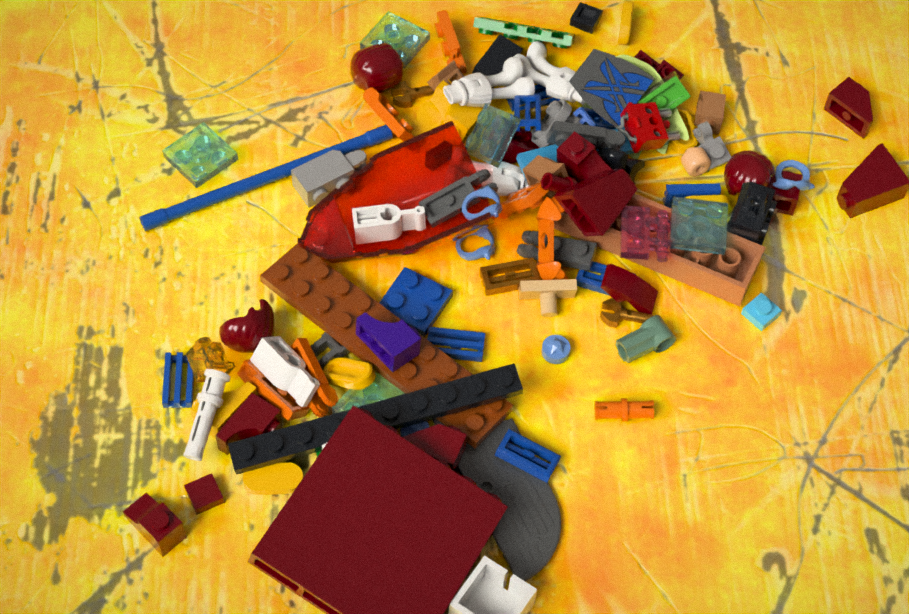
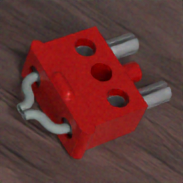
M629 102L621 112V125L617 126L619 132L624 133L630 141L634 153L642 150L661 149L666 141L678 140L680 138L679 131L666 132V129L670 127L669 120H662V118L671 116L672 111L670 108L658 109L656 102L639 104Z

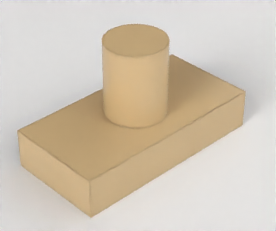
M577 279L520 281L518 288L519 300L540 299L541 316H557V299L574 298L577 292Z

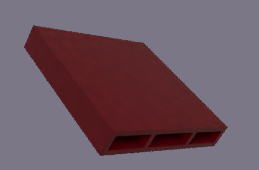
M353 405L252 551L247 562L325 614H444L508 506L503 504L497 495L490 492L486 493L477 487L471 478L461 476L451 470V467L445 461L435 459L427 454L419 444L409 442L401 437L395 428L389 425L384 426L375 420L369 411L362 408L359 409Z

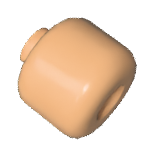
M701 147L688 148L681 157V163L690 176L702 175L711 166L710 158Z

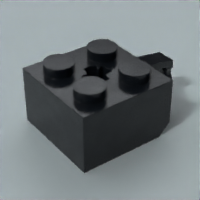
M754 182L743 183L736 206L733 209L725 231L762 245L777 202L772 201L776 190Z

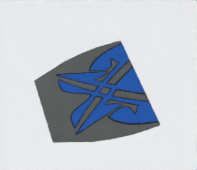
M593 49L569 82L596 113L617 128V126L621 125L620 115L629 102L637 104L654 81V78L622 58Z

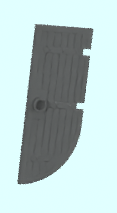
M511 418L502 421L476 449L466 442V448L457 469L461 476L471 478L477 487L486 493L490 492L497 495L502 500V503L508 506L492 535L512 574L527 581L539 573L554 555L561 535V513L557 499L548 482L546 483L495 456V452L508 429L521 435L514 420ZM432 419L434 425H444L438 419ZM509 441V443H511V444H513L514 446H516V447H518V448L524 450V448H522V447H520V446H518V445H516V444H514V443H512V442Z

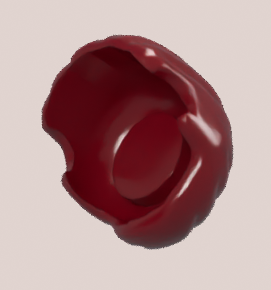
M388 43L370 45L358 50L353 55L350 63V74L354 84L358 88L363 89L364 92L367 88L373 87L379 93H382L397 86L402 81L404 74L403 61L398 52Z
M747 150L735 153L727 162L724 171V181L728 193L732 196L737 195V193H740L742 184L747 182H754L767 187L770 183L771 175L773 176L775 173L774 166L768 157L760 152Z
M259 299V310L251 307L246 316L232 318L224 322L219 329V336L223 344L240 353H254L262 337H274L275 320L271 305L266 300Z

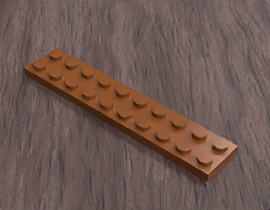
M299 242L260 275L261 283L360 360L370 363L378 374L404 394L473 375L422 335H420L419 355L392 372L356 335V319L365 312L374 319L387 323L399 322L401 319ZM503 399L436 419L445 426L459 428L463 433L467 434L466 442L476 449L513 411L514 405Z

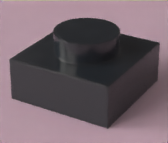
M580 2L570 18L569 25L592 34L602 18L603 10Z

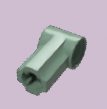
M655 315L647 319L640 326V329L616 340L615 346L623 362L630 363L652 351L660 353L667 350L675 343L676 336L662 317Z

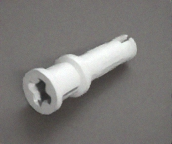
M205 369L204 375L206 379L203 389L197 395V402L199 403L197 414L183 457L194 461H202L216 410L222 406L224 401L221 397L225 384L231 378L230 375L214 369Z

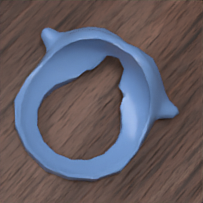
M786 160L776 167L774 187L788 190L796 186L802 191L815 188L810 183L809 169L803 163L795 160ZM787 167H793L802 173L803 178L801 181L784 179L781 172Z
M489 185L467 195L462 204V213L471 222H480L492 216L497 218L503 209L500 197ZM477 197H488L496 202V204L486 207L477 214H471L467 211L470 201Z
M485 224L480 228L463 231L456 241L455 247L458 255L467 261L480 258L490 260V256L495 253L494 237ZM470 235L483 237L490 242V245L481 247L474 252L467 253L461 249L462 241Z

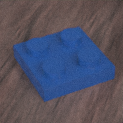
M404 267L379 303L399 319H403L409 326L414 327L425 338L429 327L433 326L452 298L453 290Z

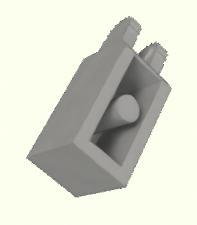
M361 149L354 150V152L343 155L341 151L331 150L292 169V186L308 208L316 204H322L328 198L340 192L348 191L355 185V179L366 173L367 165L365 161H367V154L364 150L361 151Z

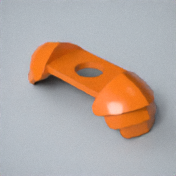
M546 197L536 217L538 220V262L536 266L542 280L568 279V276H565L564 270L561 269V263L554 261V221L560 220L561 214L565 211L555 197ZM545 235H547V238H548L547 247H545V242H544V240H545Z

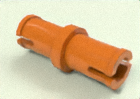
M621 398V401H595V420L621 419L622 422L628 421V418L654 419V401H627V398Z

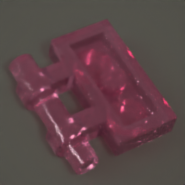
M625 206L621 211L620 258L648 260L650 251H655L659 262L668 261V253L671 251V241L668 240L671 221L668 219V212L666 210H659L657 217H650V207ZM650 230L657 232V238L650 237Z

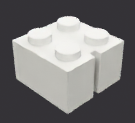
M484 555L450 602L448 614H528L535 604L537 589L513 574L510 578L509 588L506 590L504 587L507 582L508 570Z

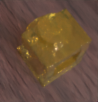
M210 337L198 339L186 353L197 382H205V369H214L229 374L236 367L234 362L228 361L221 343L212 342Z

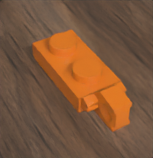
M447 10L437 12L438 22L434 23L437 37H442L444 41L441 42L444 56H449L447 65L454 60L462 74H466L467 69L461 54V48Z
M250 359L244 360L237 373L244 383L248 381L257 387L258 396L281 411L282 418L290 421L307 415L310 410L309 405L307 407L299 406L287 391L274 386Z

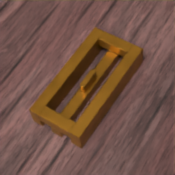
M534 258L480 267V276L483 287H485L486 296L516 291L519 288L520 281L540 280ZM530 269V271L519 272V273H516V272H515V271ZM504 273H505V275H503V276H497V277H492V278H489V277H488V276H493V275H498V274H504Z

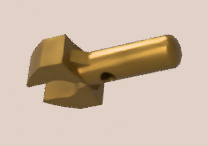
M406 81L400 82L391 89L393 105L400 108L412 107V100L414 98L434 94L429 85L411 88L407 86Z
M613 298L604 301L601 309L612 310L615 313L611 314L604 311L600 313V319L608 327L617 328V324L623 320L643 324L647 319L654 316L648 313L627 310L621 304L622 302L617 303Z

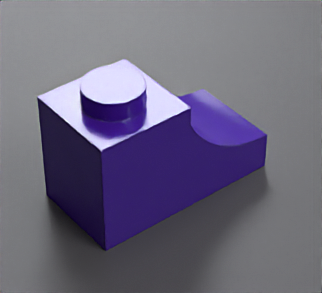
M366 312L357 317L356 335L392 372L419 355L421 345L420 334L403 319L399 322L387 323L374 319Z

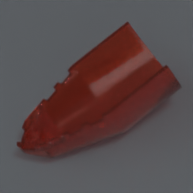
M449 121L376 153L369 159L370 162L358 173L355 171L350 175L351 179L338 190L335 188L309 210L306 217L307 223L297 242L301 248L332 264L417 257L495 224L496 221L490 212L470 221L461 212L432 228L425 215L426 229L422 231H417L416 229L402 231V234L394 240L356 244L352 208L393 204L400 210L414 209L416 206H420L419 202L459 179L465 176L469 177L477 172L453 121ZM482 183L478 186H473L475 191L483 187ZM488 198L480 200L481 202L468 208L467 211L471 214L480 213L490 206Z

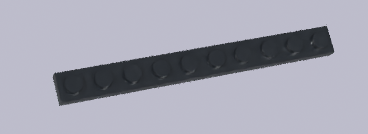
M515 363L357 408L369 411L375 420L384 426L389 425L397 430L523 394V387ZM349 410L228 443L236 475L322 451V445L330 440Z

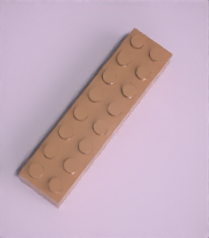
M637 194L632 196L603 236L585 237L565 211L561 214L560 220L554 221V229L582 241L597 243V247L739 307L758 270L766 248Z

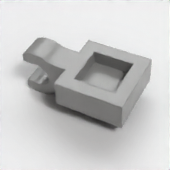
M707 121L699 124L698 128L693 130V134L700 143L698 147L703 148L711 160V166L707 170L709 172L726 164L730 160L731 155L720 136L713 139L712 128Z

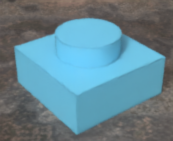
M761 292L743 307L741 315L762 332L781 315L782 310Z

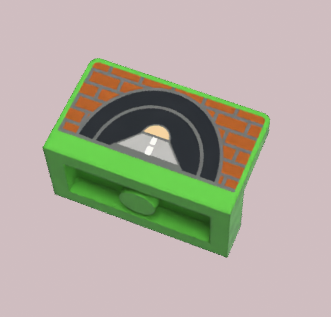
M673 71L646 90L637 104L656 102L658 109L670 108L673 110L690 98L691 95L678 78L677 73Z

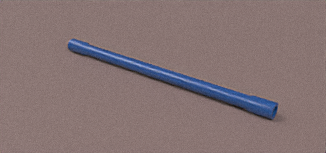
M385 124L369 130L360 136L170 207L160 208L139 216L141 225L145 232L167 224L171 220L291 176L292 169L331 150H338L343 155L354 152V150H360L388 141L393 138L392 131Z

